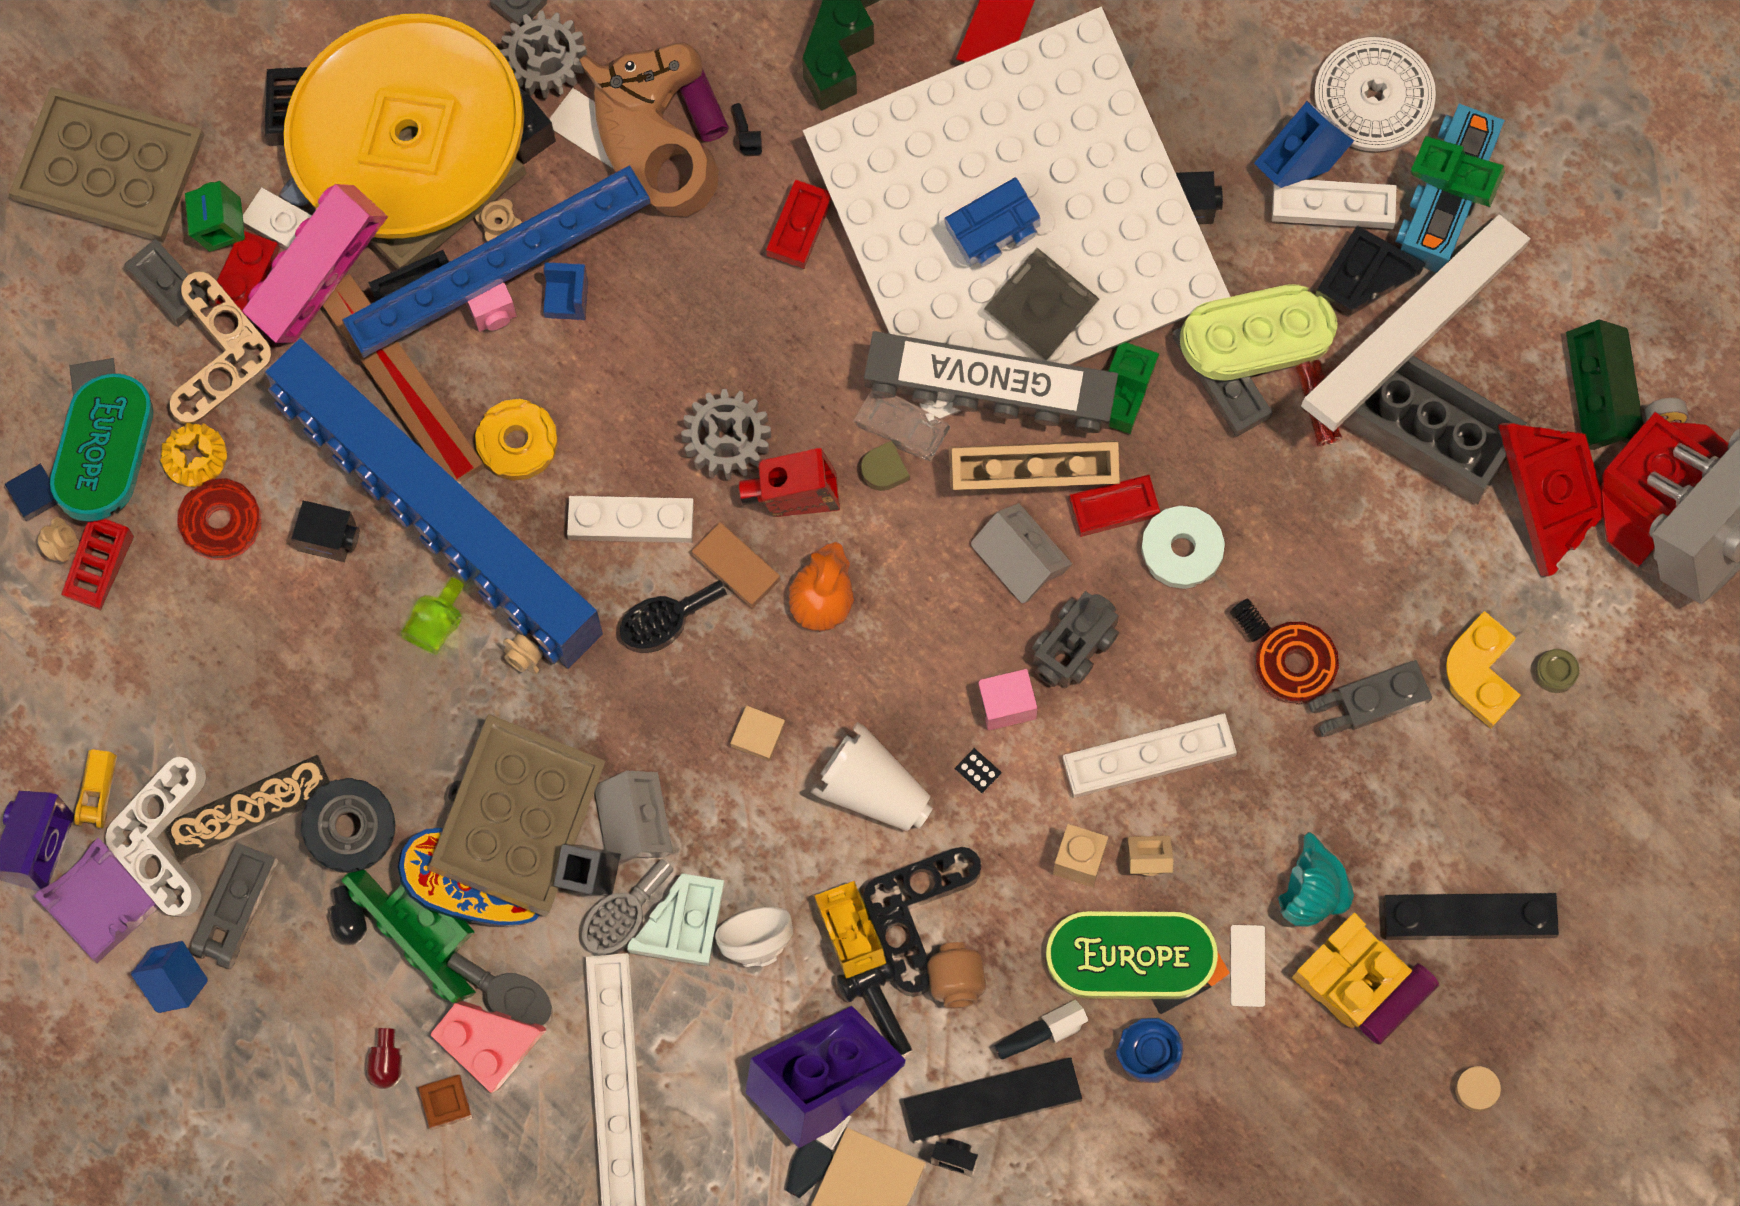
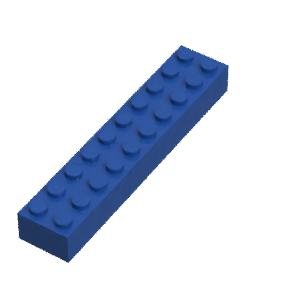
M302 338L295 342L265 371L271 384L268 391L277 400L274 404L278 410L291 421L297 417L305 426L303 429L304 433L318 447L325 443L334 453L332 459L347 474L354 470L363 480L360 484L367 493L377 501L383 497L392 507L390 509L391 514L406 528L412 524L421 534L419 536L420 541L433 554L437 555L441 551L451 561L448 564L450 569L464 582L469 578L473 580L480 588L478 594L490 607L496 609L498 606H501L510 616L507 619L510 625L523 636L530 633L539 643L538 647L548 661L555 664L559 660L569 669L603 635L598 612L590 603Z

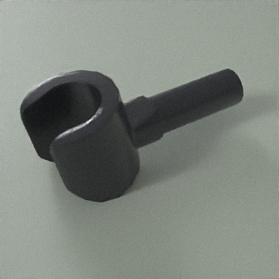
M740 103L732 105L738 125L740 152L743 155L762 154L761 131H748V124L742 105Z

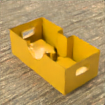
M855 881L814 895L818 911L846 979L886 964L883 948L871 920L869 921L865 905Z

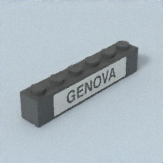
M873 331L864 383L865 387L872 388V394L881 397L894 398L896 393L912 395V400L921 404L935 405L937 400L953 402L952 407L962 411L976 412L977 407L993 409V414L1002 418L1017 419L1018 414L1033 416L1034 422L1042 425L1058 426L1059 421L1075 424V429L1079 431L1099 433L1100 428L1109 429L1118 373Z

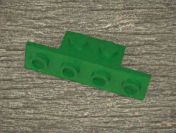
M366 870L351 872L345 875L342 882L349 889V895L352 900L359 906L366 908L374 916L379 930L387 937L394 939L405 951L404 956L407 961L415 968L422 970L433 982V989L440 997L456 1003L470 999L476 993L460 974L447 967L452 955L475 933L464 920L424 908L409 897L402 884L389 897Z

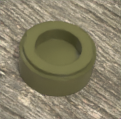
M1553 649L1547 651L1536 665V679L1540 686L1549 692H1566L1578 679V661L1566 650Z

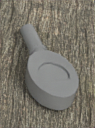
M661 859L637 886H634V890L630 894L615 893L607 896L595 905L585 919L582 939L586 949L594 956L613 955L625 950L631 939L635 938L642 928L644 920L643 904L650 900L649 897L674 869Z

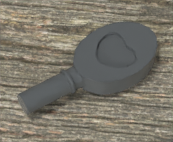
M457 952L450 958L447 967L477 985L478 989H483L487 992V1000L493 1012L497 1011L510 1015L511 1019L530 1025L534 1023L540 1024L545 1028L551 1023L553 1018L551 1001L545 990L534 980L517 973H505L495 977L490 971H485Z

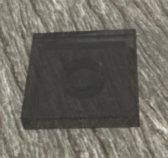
M1037 247L985 306L984 312L1040 359L1049 361L1099 304L1100 298Z

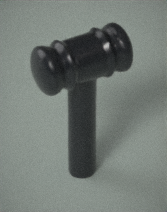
M884 955L886 964L847 979L844 974L838 975L836 983L842 997L848 1002H853L857 996L862 997L865 994L889 1043L902 1056L912 1052L913 1050L880 987L885 986L886 981L892 982L895 980V970L890 959Z

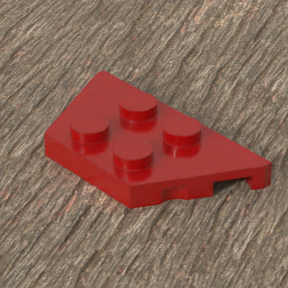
M1501 423L1498 427L1540 576L1550 577L1559 570L1556 565L1568 550H1575L1585 539L1586 532L1591 527H1595L1603 517L1602 493L1586 434L1514 423Z

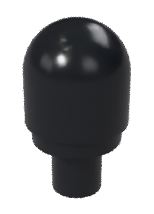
M339 886L332 890L336 904L330 908L331 914L329 915L333 934L340 943L355 945L363 940L367 932L364 911L361 906L352 901L347 886Z

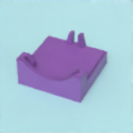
M99 838L91 844L83 857L67 873L33 895L96 963L102 960L159 908Z

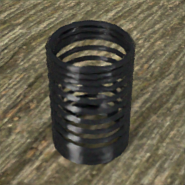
M1247 598L1234 606L1230 614L1236 619L1238 625H1241L1240 628H1243L1245 634H1248L1247 637L1251 642H1255L1268 633L1271 627L1266 623L1264 617H1261L1262 614H1259L1257 608H1254L1255 605H1252L1251 600Z

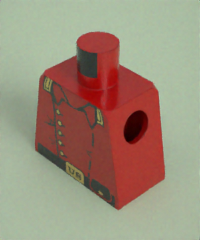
M822 448L762 460L759 462L760 478L739 481V492L743 505L763 502L771 514L776 517L840 510L836 470Z

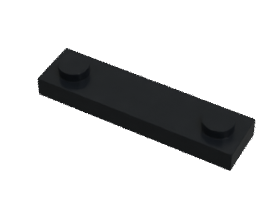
M1556 893L1403 894L1384 896L1385 940L1557 938L1559 935Z

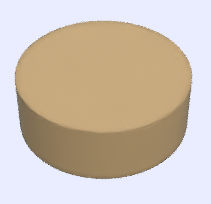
M1476 1066L1462 1073L1457 1080L1455 1091L1457 1099L1462 1106L1470 1111L1482 1112L1488 1110L1496 1103L1500 1096L1501 1085L1494 1072L1488 1068Z

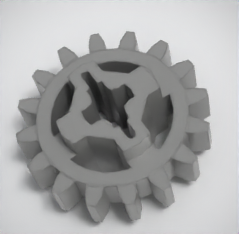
M539 11L537 20L533 21L525 14L523 15V26L520 27L515 23L510 24L513 36H502L501 40L505 49L500 50V52L513 70L519 87L525 84L526 92L530 96L535 92V89H540L543 98H547L549 89L555 88L556 92L561 95L564 93L562 84L567 82L575 86L577 81L574 72L584 73L585 71L579 61L581 57L587 55L586 46L582 45L584 43L583 34L581 31L574 32L575 27L572 20L562 25L560 13L556 12L551 20L546 19L544 11ZM560 38L566 42L570 52L566 51L565 46L559 45ZM517 57L521 58V62L527 64V71L519 65Z
M722 389L721 398L716 400L710 392L706 393L707 404L702 406L700 403L694 402L692 408L695 416H684V425L689 428L681 431L682 442L689 443L685 447L686 456H696L694 464L697 470L708 465L709 477L714 478L718 470H723L726 480H731L732 470L736 469L743 476H746V465L748 463L759 467L761 460L758 452H769V443L764 439L771 438V427L763 426L768 422V415L766 411L756 413L759 408L756 399L749 401L747 404L744 403V393L742 391H739L734 399L729 398L727 389ZM750 423L754 429V437L751 443L748 441V437L744 435ZM702 426L705 427V431L709 434L704 439L705 443L703 445L699 440V432ZM722 431L725 434H728L731 431H733L734 437L731 438L728 435L722 436V438H720L719 432Z

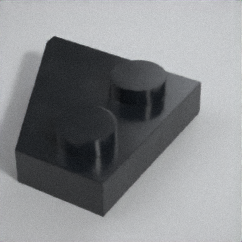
M1357 225L1318 287L1315 296H1322L1330 305L1351 316L1420 275L1425 263Z

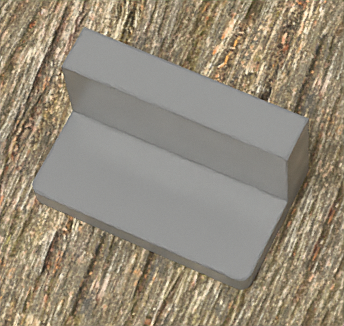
M1019 503L998 511L971 542L974 550L1021 603L1028 602L1045 582L1063 575L1072 565L1070 560Z
M624 771L597 784L595 796L605 850L621 854L619 865L636 857L663 858L673 853L658 772Z

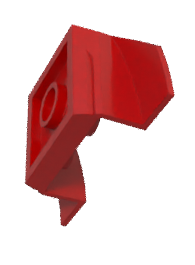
M1654 412L1608 465L1602 475L1601 493L1606 541L1638 568L1655 549L1653 537L1649 533L1653 521L1660 514L1669 516L1676 508V500L1647 484L1649 475L1652 472H1657L1683 488L1687 485L1695 487L1702 479V471L1673 455L1674 448L1682 443L1709 459L1714 456L1721 459L1729 450L1728 442L1706 424L1669 422L1657 412Z

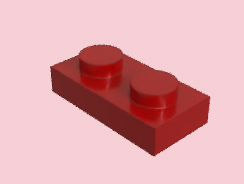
M795 179L767 246L766 255L768 257L805 269L832 203L828 190Z
M244 231V240L234 243L217 279L218 284L241 311L250 301L248 296L251 290L267 278L272 268V262L280 250L277 242ZM210 298L208 299L212 307L224 303L221 298H218L215 304Z

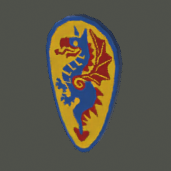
M443 828L422 830L412 836L400 852L397 867L400 882L409 897L424 908L449 917L496 927L526 925L534 922L539 917V914L427 870Z

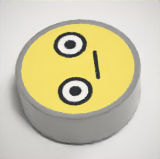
M1679 398L1660 399L1652 402L1645 409L1647 420L1654 412H1657L1669 422L1686 423L1689 419L1687 404Z

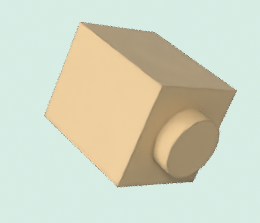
M1067 824L1055 861L1053 875L1094 887L1106 850L1108 836Z

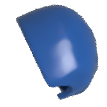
M1142 1018L1122 1031L1118 1049H1116V1056L1129 1076L1140 1082L1159 1083L1171 1077L1181 1064L1184 1051L1183 1040L1176 1028L1160 1018Z

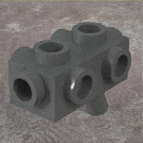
M1087 591L1078 600L1072 597L1058 615L1061 622L1052 632L1046 629L1032 647L1036 652L1033 664L1038 666L1035 671L1038 677L1052 687H1055L1059 682L1067 688L1073 680L1080 684L1094 666V663L1089 659L1098 648L1106 652L1119 635V631L1115 629L1119 615L1115 613V606L1105 597L1099 594L1091 595ZM1065 654L1070 658V663L1063 666L1055 660V657Z

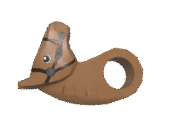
M683 42L652 50L624 54L603 66L587 55L581 57L579 61L595 85L596 122L603 147L614 170L618 172L630 165L650 197V205L666 216L688 217L706 207L716 192L718 185L719 168L711 151L701 142L663 119V113L669 106L674 94L682 86L692 83L701 76L702 60L699 53L692 46ZM678 154L691 155L693 171L688 183L680 190L672 193L660 192L657 177L663 163L670 157Z

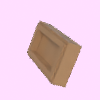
M721 522L691 551L692 556L751 609L781 580L780 575Z

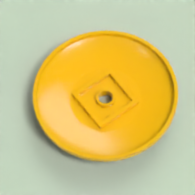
M419 13L400 14L373 20L354 28L332 42L312 61L301 76L291 96L285 117L284 148L287 163L299 189L315 209L319 207L318 200L329 187L335 184L354 185L388 216L374 235L376 238H409L436 232L458 222L479 208L496 191L509 173L517 156L523 134L524 108L522 95L515 74L499 49L484 35L464 23L447 17ZM408 126L418 128V133L413 139L409 141L399 140V134L404 128Z

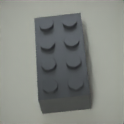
M1412 356L1342 424L1478 505L1507 459L1498 425L1501 423H1514L1526 426L1527 422L1417 357Z

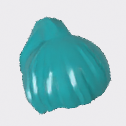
M1311 832L1304 835L1303 852L1299 856L1296 866L1292 869L1288 891L1278 897L1281 907L1280 913H1282L1283 918L1295 926L1308 927L1316 925L1329 915L1345 913L1351 907L1354 897L1352 885L1344 866Z

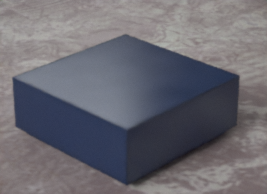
M41 463L5 483L6 488L26 521L57 505L51 492L50 478Z

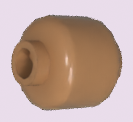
M952 942L940 946V953L932 956L927 962L932 996L935 1000L943 1002L945 1008L955 1009L972 1006L978 1002L977 997L986 990L982 957L978 951L966 949L963 942Z

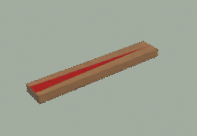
M350 274L342 278L322 305V308L421 449L461 484L484 469L483 462L397 340L363 358L342 319L371 303Z

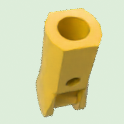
M88 750L82 786L75 809V825L82 826L83 822L95 823L97 828H104L117 759L116 754L109 751ZM89 796L100 797L98 807L87 806Z

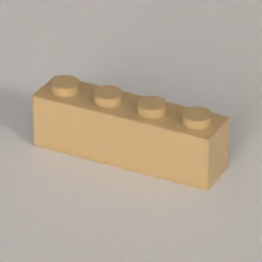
M1114 440L949 446L950 488L953 490L1120 484L1118 442Z

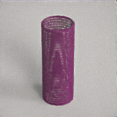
M702 68L701 76L693 81L692 84L689 83L682 86L680 91L703 141H713L724 136L728 132L729 126Z
M1417 963L1412 967V972L1359 1026L1363 1033L1374 1043L1380 1045L1439 987L1438 980L1423 965Z

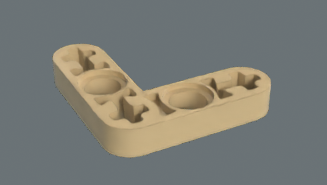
M194 272L184 279L181 286L182 299L225 352L172 394L170 412L173 418L181 424H196L264 371L271 359V350L267 341L211 275L204 272ZM194 282L200 286L205 283L210 286L207 290V295L214 304L218 298L224 301V303L215 306L207 317L202 313V311L208 309V305L200 297L194 300L190 298L192 294L191 284ZM222 312L232 313L238 320L237 329L230 334L220 333L214 326L216 316ZM247 345L252 349L258 346L261 347V362L256 364L251 360L243 365L241 370L246 373L243 378H240L236 368L226 361L232 356L235 363H238L244 358L245 351L243 348ZM216 369L227 370L232 376V385L225 391L214 390L208 383V378L212 371ZM198 382H201L205 392L215 399L208 404L204 396L196 403V410L198 412L193 416L188 411L183 414L178 412V409L181 407L180 397L185 396L190 400L199 394V389L194 387Z

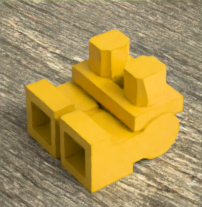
M1355 912L1292 976L1294 981L1318 1002L1320 1001L1338 1020L1350 1028L1359 1027L1412 972L1401 959L1365 927L1366 924Z

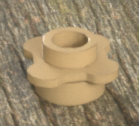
M500 199L490 202L475 216L476 222L481 224L485 230L484 236L487 242L522 223L520 219L515 218L512 210L513 204L510 200ZM500 218L503 221L501 224H496L495 220Z
M60 517L53 518L50 526L42 527L38 536L40 549L49 559L54 561L66 562L69 560L70 553H76L80 543L74 530Z
M517 634L513 640L505 638L503 644L506 646L504 649L506 661L520 672H525L527 669L531 673L537 674L539 669L536 664L543 656L540 648L530 639L520 634Z

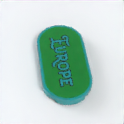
M124 374L98 376L81 386L71 400L50 478V488L53 497L62 510L71 518L81 521L102 520L111 516L110 512L118 507L121 510L130 501L134 493L154 410L147 389L133 377Z

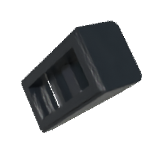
M307 67L267 69L265 137L269 146L284 145L285 124H277V120H285L287 111H277V107L288 106L291 98H277V94L293 93L296 85L277 86V80L298 79L299 82Z

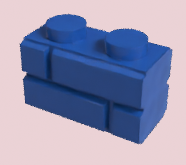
M1014 177L946 216L945 226L970 267L978 262L981 266H986L1002 255L1000 249L1012 242L1020 246L1033 239L1038 234L1036 228L1041 226V218L1019 180Z

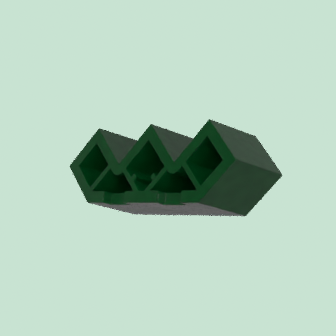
M881 0L822 1L802 57L803 79L821 111L857 94L856 72L847 57L874 45V24L865 8Z

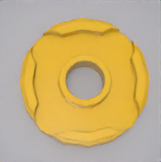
M523 399L504 400L491 407L484 414V418L480 425H478L475 433L477 453L484 466L497 477L512 481L530 479L543 472L553 461L558 447L556 426L549 413L541 406L538 407L535 404H531V401ZM519 430L527 434L528 440L520 448H511L505 443L506 437L513 431Z

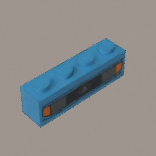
M1458 104L1454 117L1445 116L1437 137L1445 142L1463 146L1466 155L1489 161L1505 120ZM1428 183L1426 186L1418 184L1409 206L1416 209L1412 221L1403 220L1395 242L1402 244L1401 250L1424 262V268L1437 273L1450 261L1473 202L1445 192Z

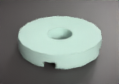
M1176 506L1163 510L1151 519L1143 534L1141 553L1146 566L1149 568V572L1156 580L1169 587L1187 589L1195 587L1197 584H1201L1215 575L1223 560L1225 542L1221 528L1209 514L1195 507ZM1185 538L1193 543L1195 550L1191 555L1181 557L1173 552L1171 544L1176 539Z

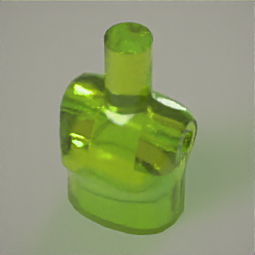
M450 577L438 598L430 595L421 596L417 600L408 622L400 632L401 637L414 646L437 655L447 638L459 627L462 621L461 612L453 604L464 588V584L458 579Z

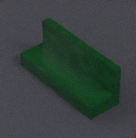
M1598 319L1566 332L1581 432L1586 434L1590 450H1596L1618 441L1628 443L1643 426L1628 329Z

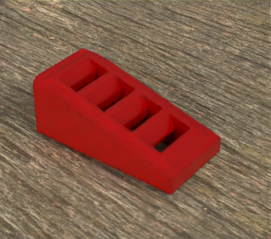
M105 518L98 521H88L61 595L101 611L133 541L134 535L130 529ZM101 534L115 538V540L111 544L100 540L99 537ZM96 549L109 554L108 560L93 556V550ZM89 565L103 570L102 577L84 571L86 566ZM82 580L98 586L96 593L78 587L79 581Z

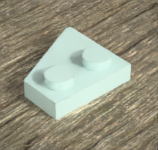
M682 873L671 887L668 896L651 913L650 919L635 938L631 939L628 944V953L710 966L725 886L724 880Z

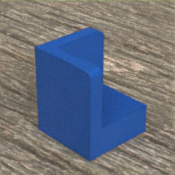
M544 263L546 279L544 317L585 320L588 294V278L585 264Z
M183 941L151 947L131 972V976L158 1013L189 1007L208 981Z

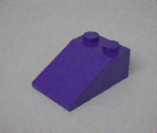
M850 1006L752 1057L746 1094L798 1148H801L834 1130L903 1068L906 1059L853 1006Z

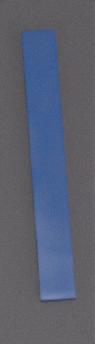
M629 165L342 319L343 323L364 358L651 203L650 197Z

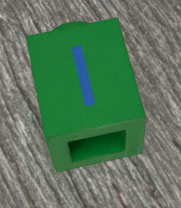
M221 181L209 182L198 189L185 193L189 236L209 252L245 239L241 197Z

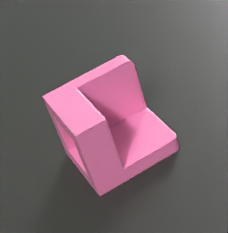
M1027 669L979 681V689L986 713L985 722L987 730L1036 719L1037 705Z

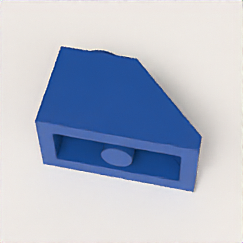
M1306 101L1254 164L1278 187L1283 188L1328 172L1354 140L1330 117Z

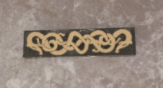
M317 754L175 818L164 831L177 861L182 865L304 810L308 799L312 797L319 787L328 784L330 780Z

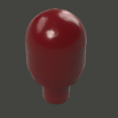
M378 1028L377 1047H371L370 1054H368L367 1076L371 1084L379 1089H389L395 1086L402 1074L403 1055H401V1048H394L395 1029Z

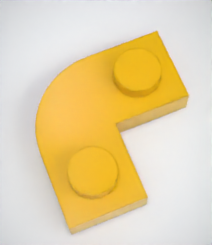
M1484 611L1452 646L1447 657L1446 673L1450 684L1449 689L1454 697L1492 729L1519 700L1521 695L1490 669L1514 643L1516 637Z

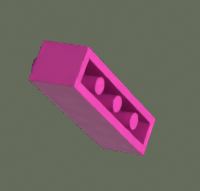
M335 184L323 192L318 200L319 207L311 218H307L298 226L295 231L296 238L289 248L276 256L271 265L273 269L267 278L251 290L248 296L250 301L242 312L275 343H295L388 218L380 208L354 185Z

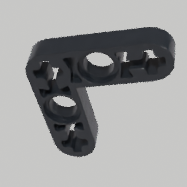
M958 847L877 877L865 887L864 904L881 943L884 955L893 964L895 985L906 996H921L930 988L927 968L929 959L909 910L969 888L977 882L981 873V861L977 853L970 848ZM958 858H962L964 863L972 862L974 866L969 868L968 877L962 878L959 872L947 875L946 881L949 885L942 886L940 872L935 866L942 864L944 873L955 868V860ZM918 872L929 873L935 881L933 889L924 894L915 892L910 886V880L913 875ZM903 879L904 891L910 900L903 902L902 894L900 893L890 898V906L883 908L880 902L872 903L871 900L876 897V890L878 888H883L885 893L898 890L896 881ZM893 926H903L909 931L910 941L904 947L895 948L886 941V933ZM916 949L919 955H911V961L916 971L923 970L925 972L920 977L921 984L913 986L911 981L903 982L902 978L907 975L904 960L901 959L898 963H895L893 958L905 957Z

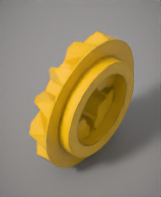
M186 423L185 426L177 430L171 429L170 436L162 443L160 461L166 474L174 482L183 486L197 487L213 481L222 472L227 459V449L218 431L210 428L205 423L202 425ZM198 441V448L206 457H194L192 463L189 462V465H187L188 459L180 449L191 450Z

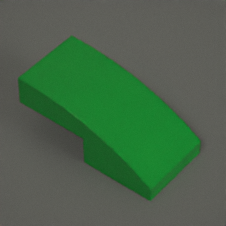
M1425 136L1411 168V174L1445 192L1491 207L1505 170L1502 164L1466 155L1463 146Z
M1127 342L1118 346L1109 372L1118 373L1109 427L1131 434L1159 353Z

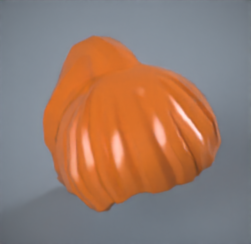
M833 542L818 551L812 552L811 562L802 571L798 572L789 587L790 612L794 615L795 620L806 629L819 632L834 629L836 625L842 624L846 620L853 605L854 596L848 575L850 562L846 558L840 543Z

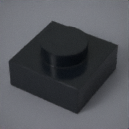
M947 1138L946 1144L936 1141L931 1156V1164L972 1177L978 1154L970 1152L971 1145Z

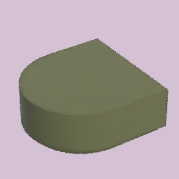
M892 441L872 449L862 460L863 480L872 489L886 491L910 480V476Z

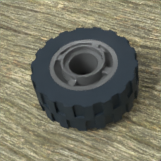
M345 778L330 781L316 790L306 802L305 809L302 812L301 834L305 846L319 863L338 872H356L372 867L387 854L394 840L395 817L391 804L382 791L364 780ZM344 814H354L360 819V830L352 837H343L336 830L337 820Z

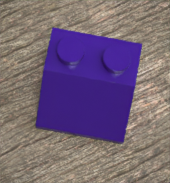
M18 791L15 802L10 801L3 816L5 828L0 839L1 881L37 892L50 884L75 815L57 794Z

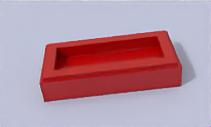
M1149 474L1121 481L1120 484H1109L1070 494L1069 497L1080 537L1149 520L1161 512Z

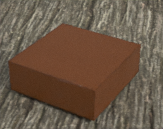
M460 1074L418 1087L431 1130L473 1118Z

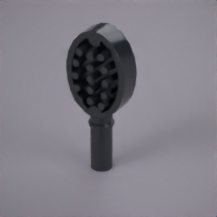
M718 580L688 597L685 596L681 601L667 596H657L638 603L628 611L620 625V635L623 644L629 650L637 653H652L669 646L684 630L685 620L691 613L695 614L697 610L727 595L723 584Z

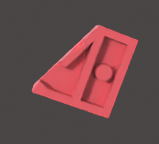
M460 1001L453 1005L430 1035L492 1093L502 1086L547 1029L540 1024L534 1023L530 1025L511 1019L510 1015L497 1011L488 1012L483 1010L481 1006Z

